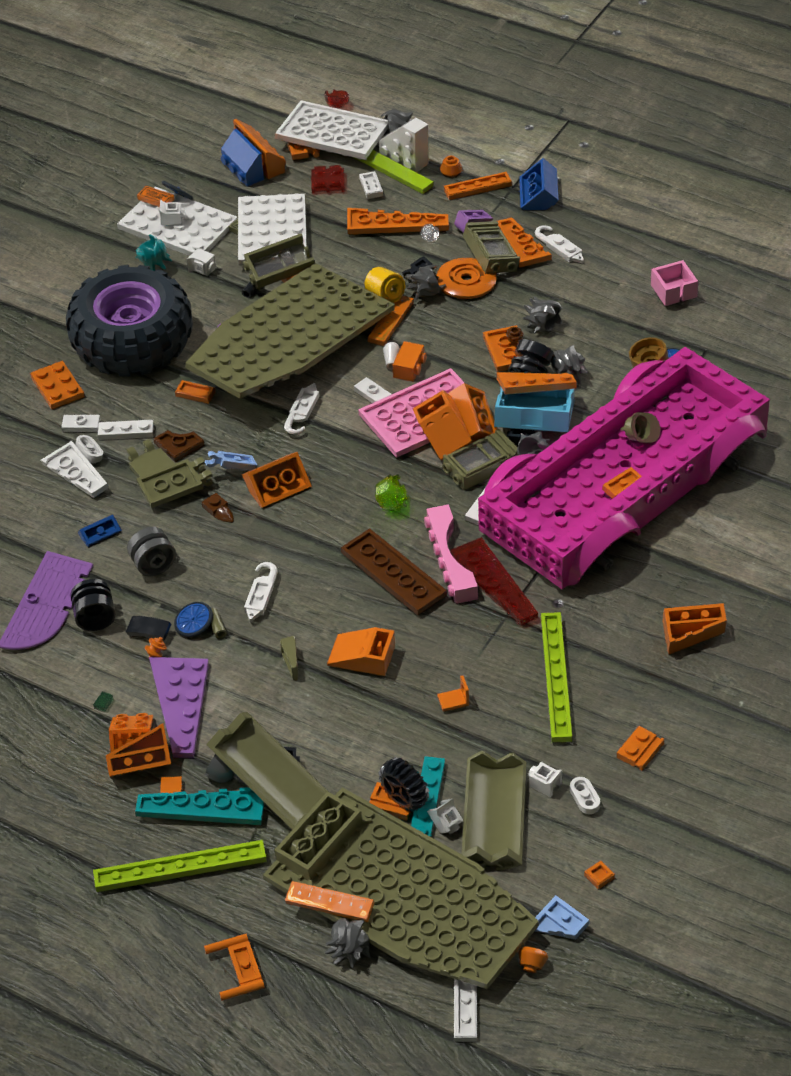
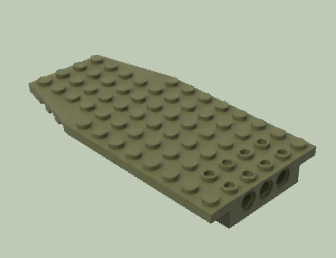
M315 263L221 323L187 360L186 369L240 399L259 391V388L262 386L269 387L274 385V382L281 379L284 381L289 379V375L294 373L299 375L394 311L395 304Z
M343 787L336 795L328 791L274 849L276 861L263 874L265 881L285 893H288L291 882L294 881L373 899L375 904L368 922H363L362 930L368 934L370 944L400 962L485 989L490 987L539 926V921L522 904L517 903L507 890L504 891L492 876L487 875L484 868L478 863ZM317 911L334 922L341 918H346ZM347 918L349 922L356 921L355 919Z

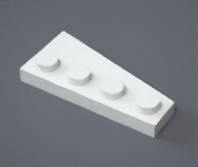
M72 441L41 459L44 466L93 498L109 488L106 481Z

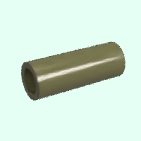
M211 608L213 619L210 625L215 637L218 639L223 638L227 632L217 609Z

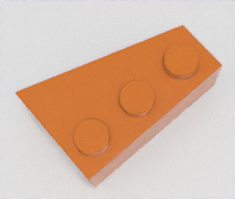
M724 603L664 608L662 622L668 655L725 633L727 619Z
M164 723L107 754L106 761L109 776L112 777L171 765Z

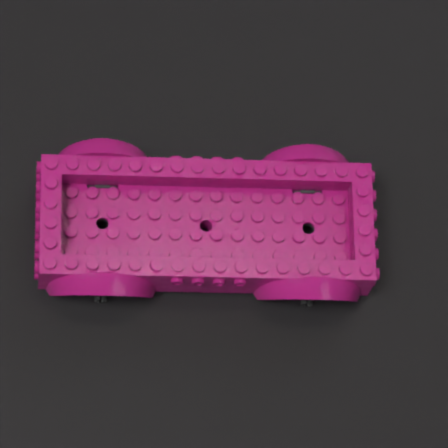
M687 347L682 348L666 361L655 360L641 363L624 377L613 400L600 407L598 411L588 416L579 425L574 426L572 430L562 435L539 454L514 456L497 468L491 476L484 494L478 498L479 531L559 588L564 589L566 586L575 585L594 561L605 570L611 568L614 560L603 554L609 546L627 533L633 532L639 536L642 527L695 486L706 484L722 463L733 471L738 469L741 461L731 454L742 443L756 434L763 439L766 437L770 399ZM637 412L653 414L660 424L659 438L652 443L629 440L625 431H621L627 418ZM630 467L642 476L613 499L602 490L603 484Z

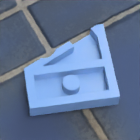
M555 895L535 917L539 921V926L535 932L577 939L588 927L590 921Z

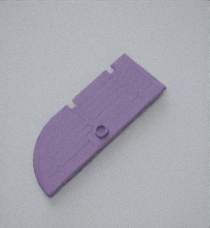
M47 551L0 640V648L8 650L28 649L41 645L55 636L69 615V612L65 611L64 608L72 609L70 597L72 588L85 580L80 578L81 576L88 577L93 564Z

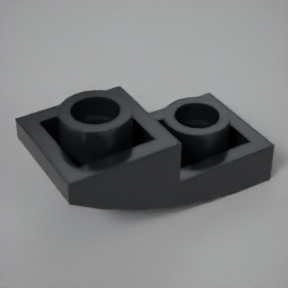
M132 616L126 633L129 636H146L148 640L150 638L159 639V637L165 640L172 624L169 621L158 618Z

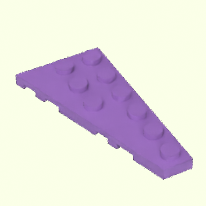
M149 657L173 758H194L209 661L208 659Z

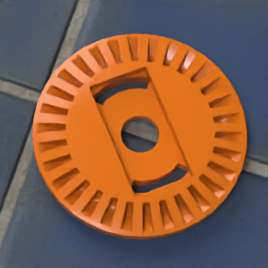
M476 258L450 260L443 264L436 276H439V286L446 285L442 291L447 295L461 299L478 298L489 293L494 288L497 279L496 273L485 274ZM464 275H469L472 278L469 280H463L461 277Z

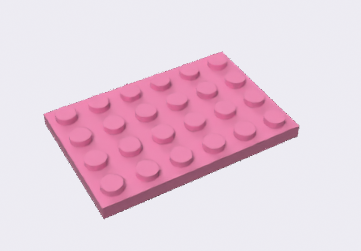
M450 368L358 409V413L397 458L430 443L419 425L412 408L442 390L449 393L464 384V382Z

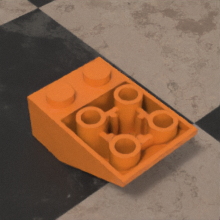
M442 390L412 408L419 425L440 460H443V455L451 454L473 442L453 397L446 391Z
M374 627L338 634L327 666L385 676L395 649L394 630Z

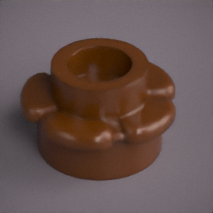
M511 327L506 333V337L512 343H517L524 335L523 331L518 327Z

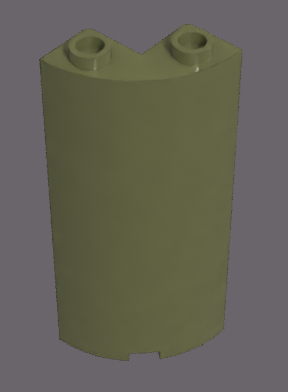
M248 712L239 713L227 728L219 729L206 744L292 830L328 791Z
M480 751L467 758L461 854L478 863L484 869H486V866L496 867V870H505L522 865L526 761L515 753H509L496 760L485 751Z

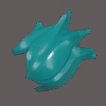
M149 234L150 240L142 243L137 248V256L135 258H138L144 266H150V270L155 271V265L166 269L163 260L172 262V259L169 258L170 255L167 253L166 246L161 239Z

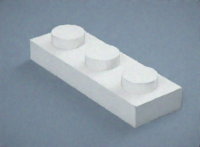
M153 420L99 422L98 424L99 440L153 438Z

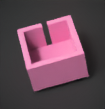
M684 260L651 269V286L665 306L678 303L680 299L685 301L697 297L698 280Z

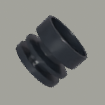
M521 339L518 341L514 351L517 357L512 358V363L509 365L508 370L510 373H547L548 370L545 366L551 364L554 352L539 342Z
M88 579L76 584L72 588L70 597L75 622L79 628L85 631H98L110 626L114 622L116 613L110 586L105 581Z

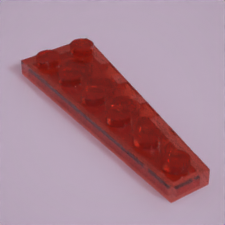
M482 537L449 550L460 565L473 572L476 583L520 625L538 618L537 610Z

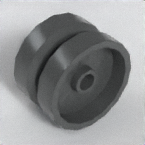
M147 527L138 531L132 536L127 545L128 555L138 571L145 576H156L165 572L171 567L176 558L174 546L169 541L165 532L158 527Z

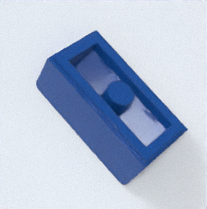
M110 515L80 529L78 534L86 546L89 547L122 530L114 515Z

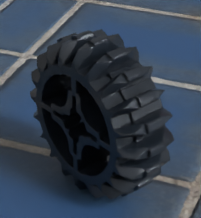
M394 757L383 764L378 772L379 780L382 782L381 786L384 787L389 798H392L395 803L399 804L400 808L402 806L407 811L413 812L424 806L430 796L429 789L426 787L427 783L424 782L423 776L419 774V771L402 758Z

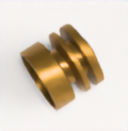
M649 337L641 339L629 351L633 368L644 362L666 361L669 359L666 344L658 338Z

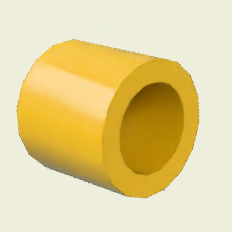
M384 267L373 268L367 274L364 282L365 289L392 303L401 299L406 288L405 280L400 274Z

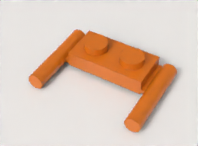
M247 934L204 946L206 954L228 948L240 985L239 987L219 992L221 1001L265 988Z

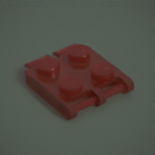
M332 165L327 169L326 166H314V169H311L312 194L325 191L327 193H330V191L345 192L344 168H341V165Z

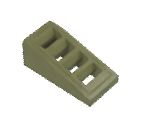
M295 636L280 639L281 654L292 679L294 681L298 680Z

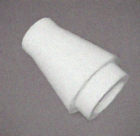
M394 342L385 344L383 348L386 368L393 370L394 360L400 350L399 345Z

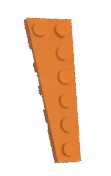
M347 208L348 234L449 230L448 214L419 212L403 214L401 211L385 213V210L368 212V209Z

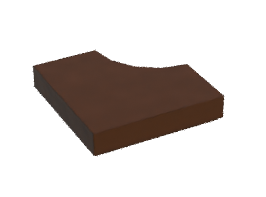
M167 430L153 438L154 444L161 448L174 462L205 446L204 440L194 431L187 434H176Z

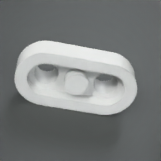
M87 435L77 437L75 445L90 463L100 462L103 450L95 440Z
M585 777L574 778L570 783V793L579 809L585 814L596 813L600 809V798L591 782Z

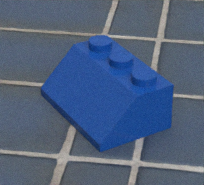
M237 128L234 129L221 148V161L230 169L231 173L238 177L240 182L250 186L264 180L262 154Z
M544 158L519 177L520 206L522 210H547L559 200L557 168Z

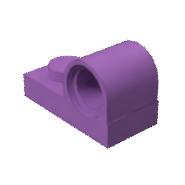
M459 210L454 224L456 228L464 233L466 223L491 222L493 218L484 210Z

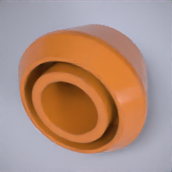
M450 155L443 159L440 171L445 176L454 177L461 173L462 165L457 157Z
M523 946L518 951L520 965L524 966L523 970L536 973L537 970L543 968L548 960L547 953L537 948Z

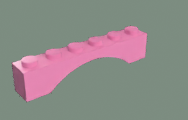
M449 504L426 509L427 517H424L425 527L430 529L429 538L431 542L434 541L433 549L435 555H439L438 564L439 568L444 570V582L449 584L447 586L449 596H453L455 604L477 600L478 586L473 572L460 565L451 555L447 546L449 538L454 531L453 515Z

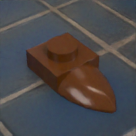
M217 493L201 502L202 507L216 519L223 522H233L234 518L232 511L228 507V502Z

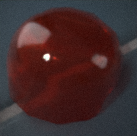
M333 89L331 94L328 91L324 93L327 105L332 108H342L350 100L347 91H336Z

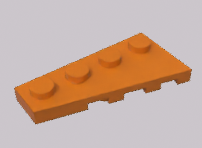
M512 217L497 221L499 223L498 226L513 250L520 257L519 268L552 260V254L544 251L543 246L540 243L537 244L530 234H526L524 228Z
M497 372V381L505 394L576 389L577 387L575 378L572 374Z

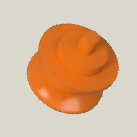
M159 637V639H149L151 645L145 646L149 657L163 656L161 650H166L167 646L162 641V637Z

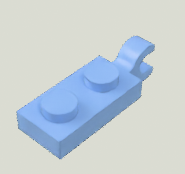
M209 451L207 454L209 458L213 459L205 460V464L208 467L220 464L225 469L234 468L241 471H251L257 468V463L252 455Z

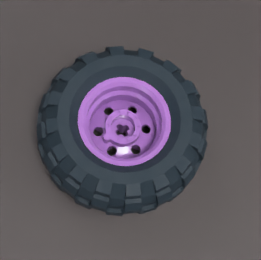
M121 265L117 269H105L97 272L98 276L87 278L81 283L79 290H75L66 314L68 338L79 357L90 367L99 369V372L108 375L115 372L119 373V376L130 377L133 373H141V375L152 373V369L156 367L163 368L171 363L170 360L173 357H178L191 335L193 320L191 304L187 294L174 278L172 279L168 276V273L160 269L153 271L150 270V266L139 265L138 267H129V265Z

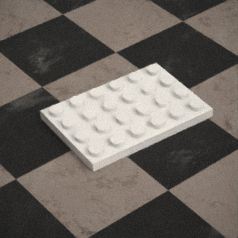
M300 101L276 131L275 139L366 160L389 128L388 120Z
M154 187L155 189L173 194L175 198L173 202L181 203V207L185 208V218H182L181 225H161L160 207L140 201L117 223L119 230L146 240H150L149 234L161 239L167 248L190 256L198 248L209 252L229 232V226L238 217Z
M305 194L238 197L239 265H243L242 262L245 261L244 254L300 233L303 236L304 246H307ZM289 252L281 254L284 263H294ZM278 256L254 265L281 263Z

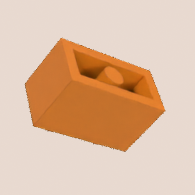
M403 342L393 363V378L414 382L416 376L421 372L422 363L426 362L427 353H424V345Z

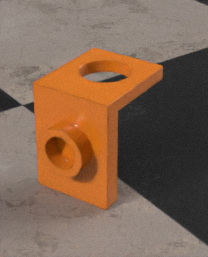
M463 675L460 676L461 689L437 694L443 712L469 706V689Z

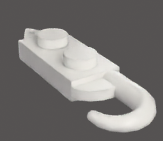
M545 225L536 228L535 236L545 243L546 247L569 263L572 261L584 263L582 249L560 234L545 236L541 233L543 230L552 231L550 226Z
M315 383L302 388L284 425L287 433L297 435L305 430L304 426L297 430L292 429L291 426L293 422L308 420L319 398V391H317Z
M263 562L255 569L258 572L261 568H269L270 573L269 576H261L254 579L244 606V612L247 613L250 622L258 616L264 615L278 574V569L273 563Z

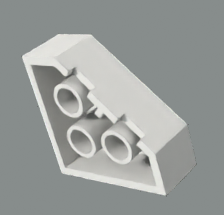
M415 118L379 140V153L417 173L429 164L428 124Z

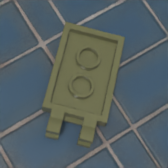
M150 439L143 441L145 449L144 454L140 456L133 446L126 449L130 455L128 457L130 461L129 468L137 478L174 464L161 448L155 450Z
M202 457L192 462L186 459L136 478L137 484L151 509L201 490L203 485L213 484L210 469L206 470L204 467L205 461Z

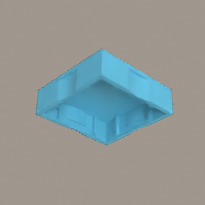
M500 386V394L495 405L494 427L568 432L575 401V389L505 394Z

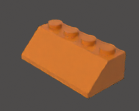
M234 119V129L237 128L261 152L263 174L267 179L285 173L286 161L284 157L280 156L276 149L272 148L268 141L252 126Z

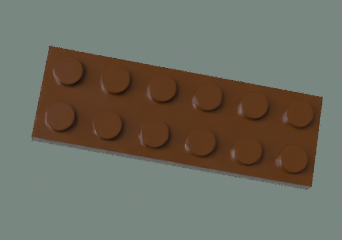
M370 528L341 547V553L416 615H420L447 596L445 588Z

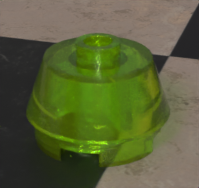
M398 474L388 475L375 486V498L383 510L400 511L402 508L407 507L406 503L404 504V500H408L405 485L400 484L399 479L401 477Z

